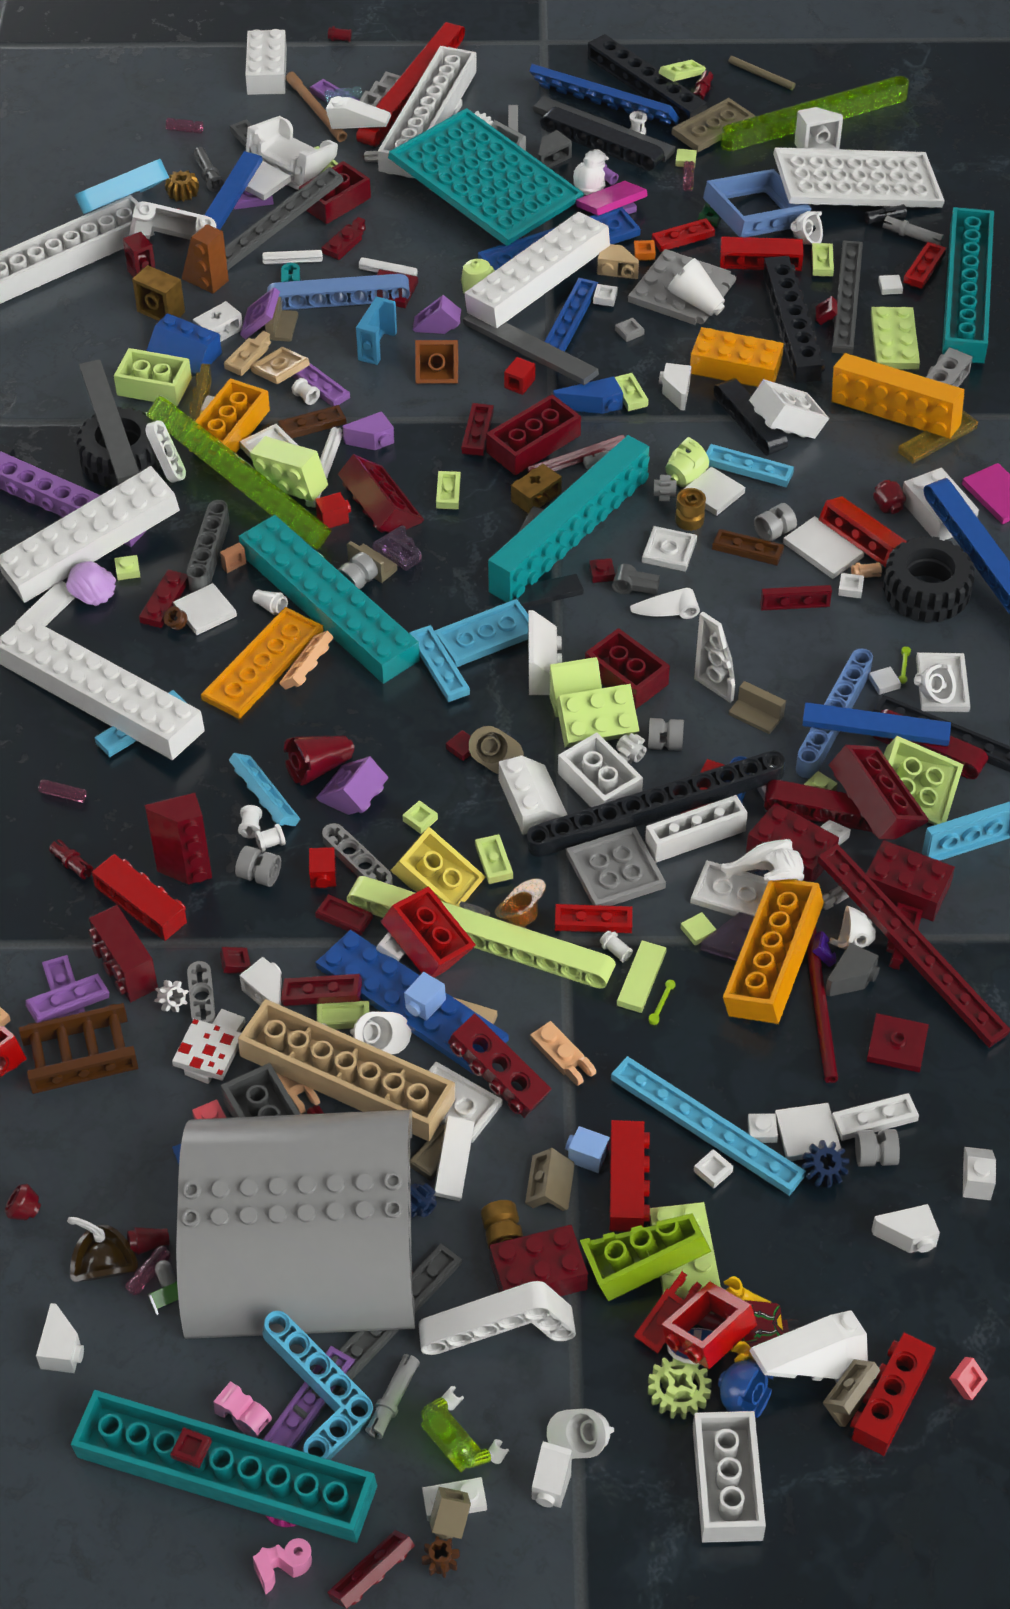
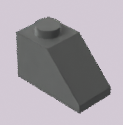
M558 130L542 137L539 161L551 168L572 158V141Z
M850 943L827 979L826 995L830 997L865 989L869 981L874 982L880 968L877 967L879 956Z

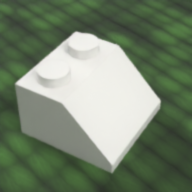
M818 107L799 110L797 113L794 144L797 148L839 149L843 115Z

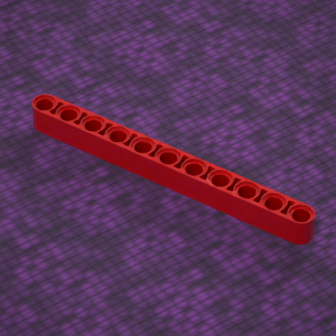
M449 22L443 24L376 106L391 113L387 126L358 128L356 134L357 142L374 147L380 144L392 128L439 47L445 46L457 49L465 35V28L463 26Z

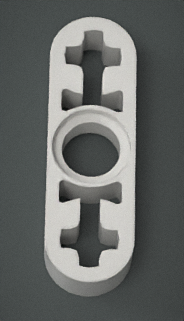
M160 420L148 423L146 425V435L166 478L172 483L183 480L186 476V470L166 426Z

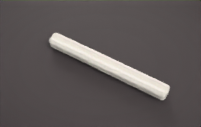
M333 427L331 429L320 458L326 479L343 435L341 428ZM305 500L307 507H316L315 500L313 502Z

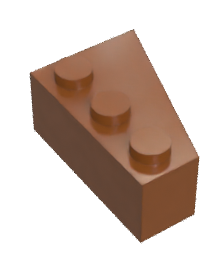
M206 224L191 237L182 279L212 294L226 284L229 278L223 231Z

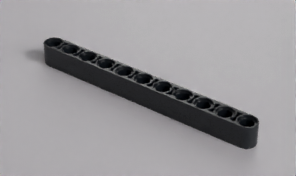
M768 751L535 825L527 832L529 852L537 857L549 855L765 786L771 780H781L783 778L785 757L779 751ZM705 787V788H708V789H706V790H701V789H699V788ZM654 802H659V803H661V804L655 805V804H652V803H654ZM607 817H613L614 819H612V820H607V819H605V818H607ZM566 832L565 835H560L558 833ZM539 839L543 840L542 842H534Z

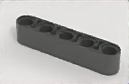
M214 500L207 506L187 568L188 585L192 593L211 584L230 524L228 505L223 500Z

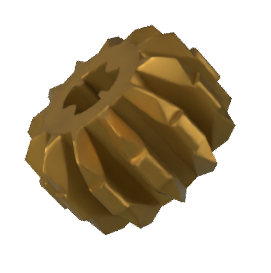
M180 170V172H173L172 175H168L169 178L165 181V189L170 199H175L176 202L179 200L184 202L185 200H192V197L197 196L199 181H197L195 173H190L189 170L185 172Z

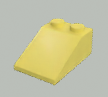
M430 827L422 833L390 870L416 892L429 886L440 901L458 907L465 903L486 877Z

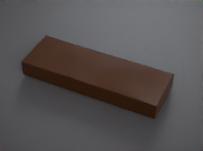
M336 405L278 421V426L293 439L346 424V417L340 406Z
M719 529L714 539L712 550L778 566L784 551V545Z

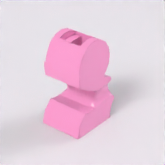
M231 1381L213 1401L215 1414L225 1418L229 1413L232 1415V1420L237 1428L251 1437L257 1438L260 1432L272 1420L270 1413L261 1404L253 1401L250 1395L242 1393L241 1388Z
M301 1538L292 1539L285 1546V1549L279 1544L272 1548L262 1547L260 1552L253 1556L254 1569L265 1594L270 1592L276 1583L274 1568L282 1569L293 1578L301 1576L309 1570L312 1564V1551L310 1544L306 1540Z

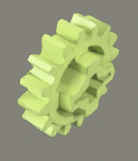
M665 1357L662 1358V1367L656 1364L653 1366V1374H649L648 1383L650 1384L648 1386V1395H653L652 1405L660 1403L659 1412L661 1414L669 1410L670 1418H674L676 1413H680L682 1419H686L687 1412L690 1411L694 1415V1413H698V1407L706 1408V1399L711 1397V1390L709 1388H711L712 1383L710 1378H706L707 1368L699 1370V1364L683 1363L674 1358L672 1362H669ZM694 1379L698 1383L699 1391L697 1390V1386L693 1384ZM660 1383L663 1384V1388L666 1390L665 1394H663L660 1388Z

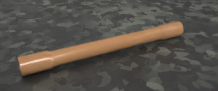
M289 72L286 75V81L300 94L329 128L337 141H345L347 133L343 129H331L327 111L304 86L301 79L294 72Z

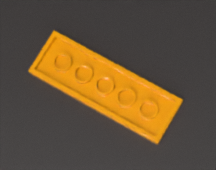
M285 607L201 693V700L240 719L300 656L311 639L323 632V625Z

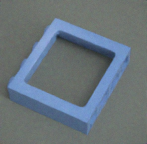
M774 169L709 180L706 183L703 199L739 237H750L791 229V223L800 214L812 209L808 204H789L781 176ZM765 192L781 209L743 216L728 198Z

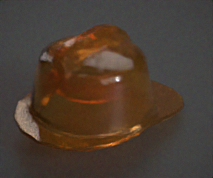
M533 878L519 884L496 907V916L505 919L507 923L523 928L533 922L538 916L537 901L546 890L544 880Z

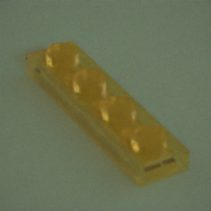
M201 364L200 372L196 373L197 387H193L194 401H190L189 410L191 416H187V429L200 416L207 395L209 396L212 382L210 364Z
M963 410L961 425L950 439L926 430L899 445L898 453L914 464L977 429L978 421Z

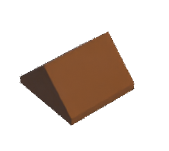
M415 340L416 384H458V340Z

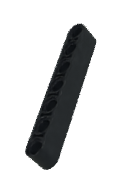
M552 107L540 120L542 128L547 132L552 133L558 130L573 142L591 149H599L606 155L648 171L653 170L665 156L663 149L658 145L559 107Z

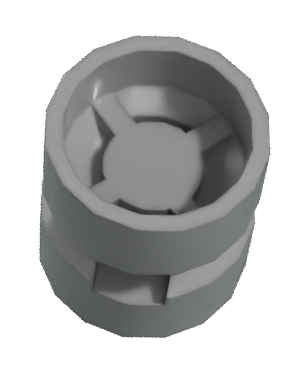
M780 503L769 511L756 516L754 526L762 540L773 541L780 537L781 534L784 535L795 529L797 519L789 505Z
M358 552L349 562L344 563L337 569L359 589L364 587L367 582H370L378 574L375 562L364 552Z
M650 718L648 749L662 750L666 746L668 750L682 751L684 720L670 719L668 722H665L662 718ZM667 732V737L660 735V733Z
M245 846L237 859L236 876L249 881L255 878L256 883L271 887L279 875L281 857L270 852L262 854L260 849Z
M896 1129L880 1130L878 1134H875L872 1130L856 1131L855 1153L858 1166H875L877 1162H880L882 1166L898 1165L900 1147Z

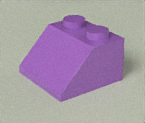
M369 756L342 765L316 798L318 801L347 815L357 812L363 813L370 807V800L384 789L383 784L388 779V776Z

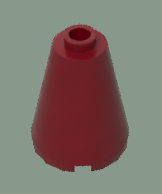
M346 736L288 738L284 744V753L288 752L289 760H285L286 767L295 783L301 782L300 785L308 784L351 759L354 753V744Z

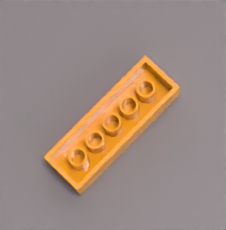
M847 353L833 367L832 402L949 439L961 425L964 389Z
M790 879L768 881L723 995L729 1017L779 1024L824 904L819 883Z

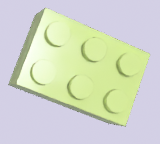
M128 348L114 374L118 396L178 406L192 379L188 358Z
M265 436L249 452L259 482L265 488L313 502L328 486L322 464L315 450Z
M631 684L559 695L556 700L565 748L572 747L595 733H598L605 741L619 739L625 734L630 736L631 733L635 735L639 732Z

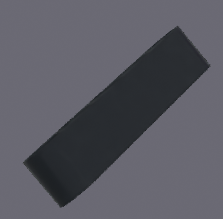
M736 378L714 386V395L717 401L763 454L768 456L788 447V440L782 429L776 428L774 430L765 424V419L754 411L755 407L749 401L752 396Z

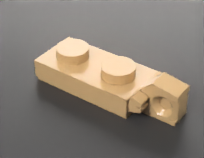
M262 331L255 339L248 338L224 362V368L243 376L250 369V366L267 352L268 346L271 344L270 333Z

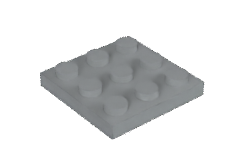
M636 827L566 848V855L592 905L612 906L666 888V881Z

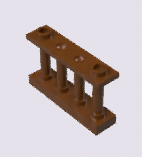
M124 1003L111 1004L91 1011L18 1027L23 1046L31 1045L35 1069L27 1071L32 1093L35 1094L139 1069L134 1046L125 1047L120 1025L121 1023L128 1022ZM110 1026L115 1050L99 1054L94 1030ZM84 1032L88 1056L73 1060L68 1036ZM57 1039L62 1063L46 1066L41 1042Z

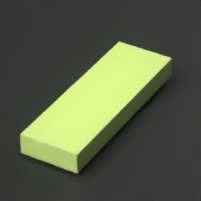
M691 59L660 67L659 74L674 82L702 75L706 68Z
M641 941L617 999V1006L642 1013L666 954V947Z

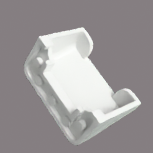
M281 116L249 126L247 130L246 152L262 156L264 162L289 174L291 182L287 185L299 190V186L318 176L337 155L338 144L331 140L323 141L320 144V148L316 149L293 138L292 124Z
M142 201L136 204L134 208L129 236L142 232L147 239H150L151 231H156L191 240V237L206 224L216 228V223L208 216Z

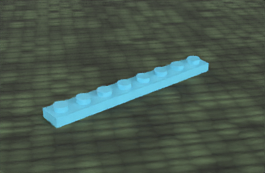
M628 1056L611 1074L612 1081L789 1196L804 1179L806 1174L804 1169Z

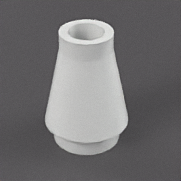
M258 589L253 594V602L259 604L273 615L279 614L288 605L287 598L279 592Z

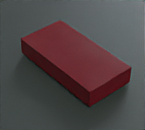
M329 894L315 912L316 918L343 930H352L359 936L362 935L373 919L371 912Z

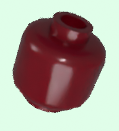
M885 480L875 487L873 499L883 513L891 512V514H896L903 509L906 495L896 481Z

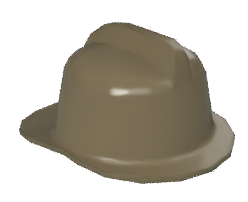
M493 726L478 728L469 739L471 756L477 762L499 774V761L524 756L521 745L515 739Z

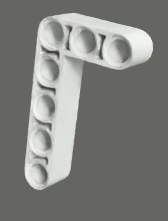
M540 1281L528 1282L421 1319L418 1323L421 1351L428 1355L440 1354L529 1323L534 1324L554 1341H567L576 1335L573 1310L571 1305L546 1283Z

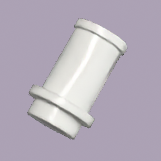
M605 932L600 939L602 948L608 949L621 962H625L632 955L633 950L617 937L618 934L616 932Z

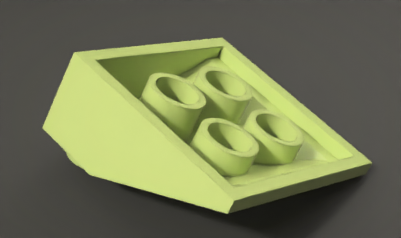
M896 736L886 747L884 756L928 817V822L934 825L947 822L964 764Z

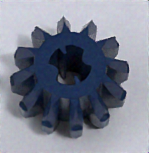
M821 1140L818 1147L815 1144H811L809 1146L811 1153L805 1152L802 1156L804 1160L808 1161L801 1166L802 1169L811 1171L806 1176V1179L810 1180L813 1176L817 1178L815 1181V1186L817 1187L821 1185L823 1180L826 1188H830L833 1182L840 1184L842 1182L841 1176L848 1174V1170L843 1166L849 1163V1159L840 1157L845 1152L843 1148L839 1149L838 1152L834 1150L836 1147V1142L834 1141L830 1143L828 1148L825 1140ZM823 1159L828 1160L827 1165L829 1167L827 1169L823 1168Z

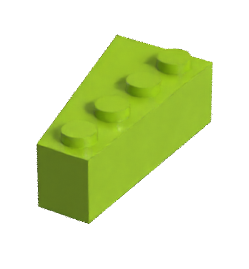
M693 1213L657 1221L656 1225L645 1228L642 1225L632 1227L631 1231L615 1234V1232L603 1234V1238L595 1240L590 1238L580 1240L596 1280L608 1301L712 1252Z

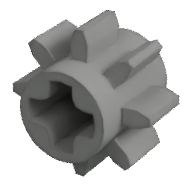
M660 475V480L654 479L653 496H659V501H670V497H676L677 481L671 480V475Z

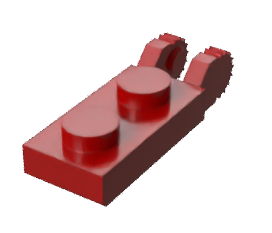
M683 1271L672 1286L665 1290L634 1335L636 1339L657 1354L666 1343L662 1324L702 1287L698 1282L693 1284L684 1300L675 1293L679 1287L686 1281L687 1274Z

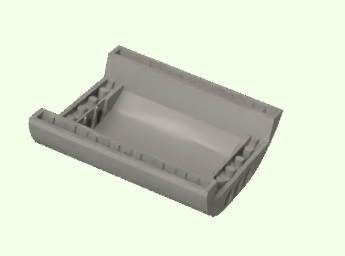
M412 1109L188 1120L184 1128L180 1150L176 1241L178 1300L185 1339L263 1336L265 1318L273 1311L286 1313L306 1334L415 1329V1300L412 1292L410 1138H412ZM277 1323L269 1326L271 1331L276 1333L282 1332L284 1330V1328Z

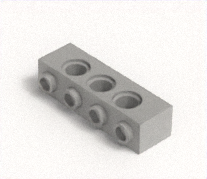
M949 347L945 354L939 356L937 364L930 367L926 378L959 387L970 373L973 356Z

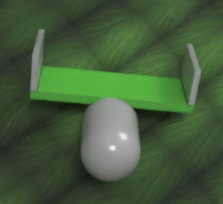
M166 1260L159 1261L155 1266V1272L163 1288L147 1294L157 1315L159 1314L157 1309L178 1300L177 1278L171 1263Z

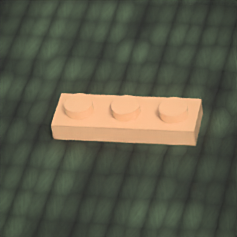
M328 630L315 635L279 682L285 690L293 686L299 687L306 680L305 675L318 664L317 659L329 649L330 646L328 644L333 639V636Z

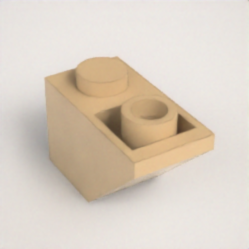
M610 244V246L599 252L597 275L638 279L639 260L622 245Z

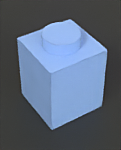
M423 972L404 992L405 1006L408 1012L427 1021L446 1000L445 984Z
M579 1126L575 1135H570L567 1140L565 1150L568 1151V1158L577 1166L599 1173L609 1152L610 1137Z

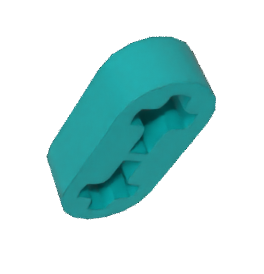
M291 262L284 264L281 268V282L300 281L299 265Z

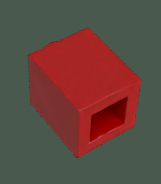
M516 357L504 371V388L522 395L535 381V363Z
M341 492L315 499L316 515L324 530L349 523L351 506L348 500H344Z
M334 847L309 848L311 888L336 887Z

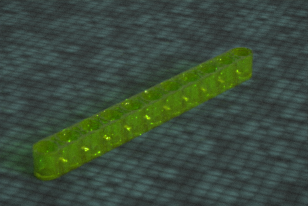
M896 76L727 124L722 128L721 147L726 151H734L796 133L797 113L803 109L818 107L842 114L843 119L904 102L907 99L909 79L904 76Z
M160 395L157 396L146 414L153 421H162L168 433L270 515H276L312 548L316 550L321 549L332 532L329 527L172 402Z

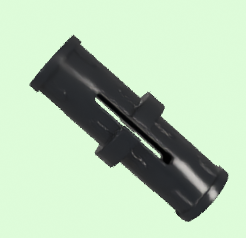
M904 204L889 208L884 206L879 210L867 211L864 215L867 225L885 220L887 215L895 219L907 216L906 206Z

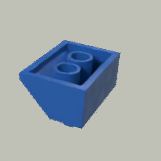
M168 313L155 325L146 350L148 352L188 358L191 375L197 378L222 354L219 333Z

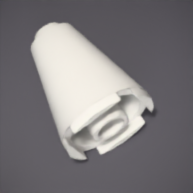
M694 258L682 268L683 271L679 275L677 274L673 278L667 289L670 293L712 316L715 314L717 316L725 308L723 305L725 299L701 263Z

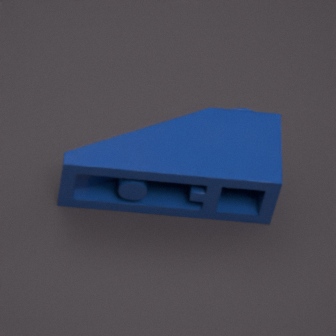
M614 376L588 382L586 385L579 384L553 390V395L574 411L603 414L623 408V392Z

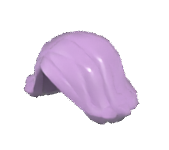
M84 561L75 565L70 570L66 588L69 593L84 603L97 606L100 603L107 602L112 597L116 587L114 585L116 579L111 572L106 571L105 568L100 567L97 563Z

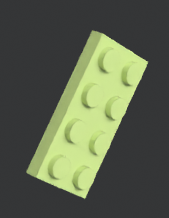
M871 307L876 362L896 369H919L920 359L913 307Z
M704 1202L650 1208L649 1219L651 1226L656 1225L657 1221L693 1213L712 1251L660 1276L664 1293L667 1288L669 1289L682 1271L687 1274L686 1281L675 1293L683 1300L696 1282L702 1285L701 1289L708 1282L721 1287Z

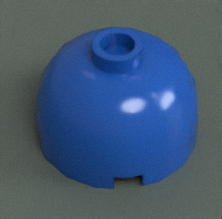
M747 1359L735 1362L720 1375L718 1381L723 1406L729 1412L754 1411L755 1417L758 1418L767 1406L772 1389L768 1388L767 1385L768 1378L773 1380V1376L764 1375L755 1360Z

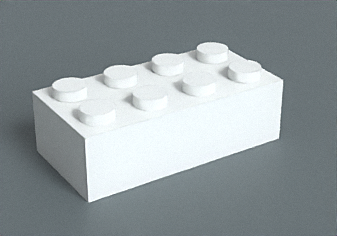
M256 29L248 31L245 75L247 95L285 94L287 56L285 30Z
M755 1412L694 1413L693 1439L702 1543L763 1541L766 1524Z

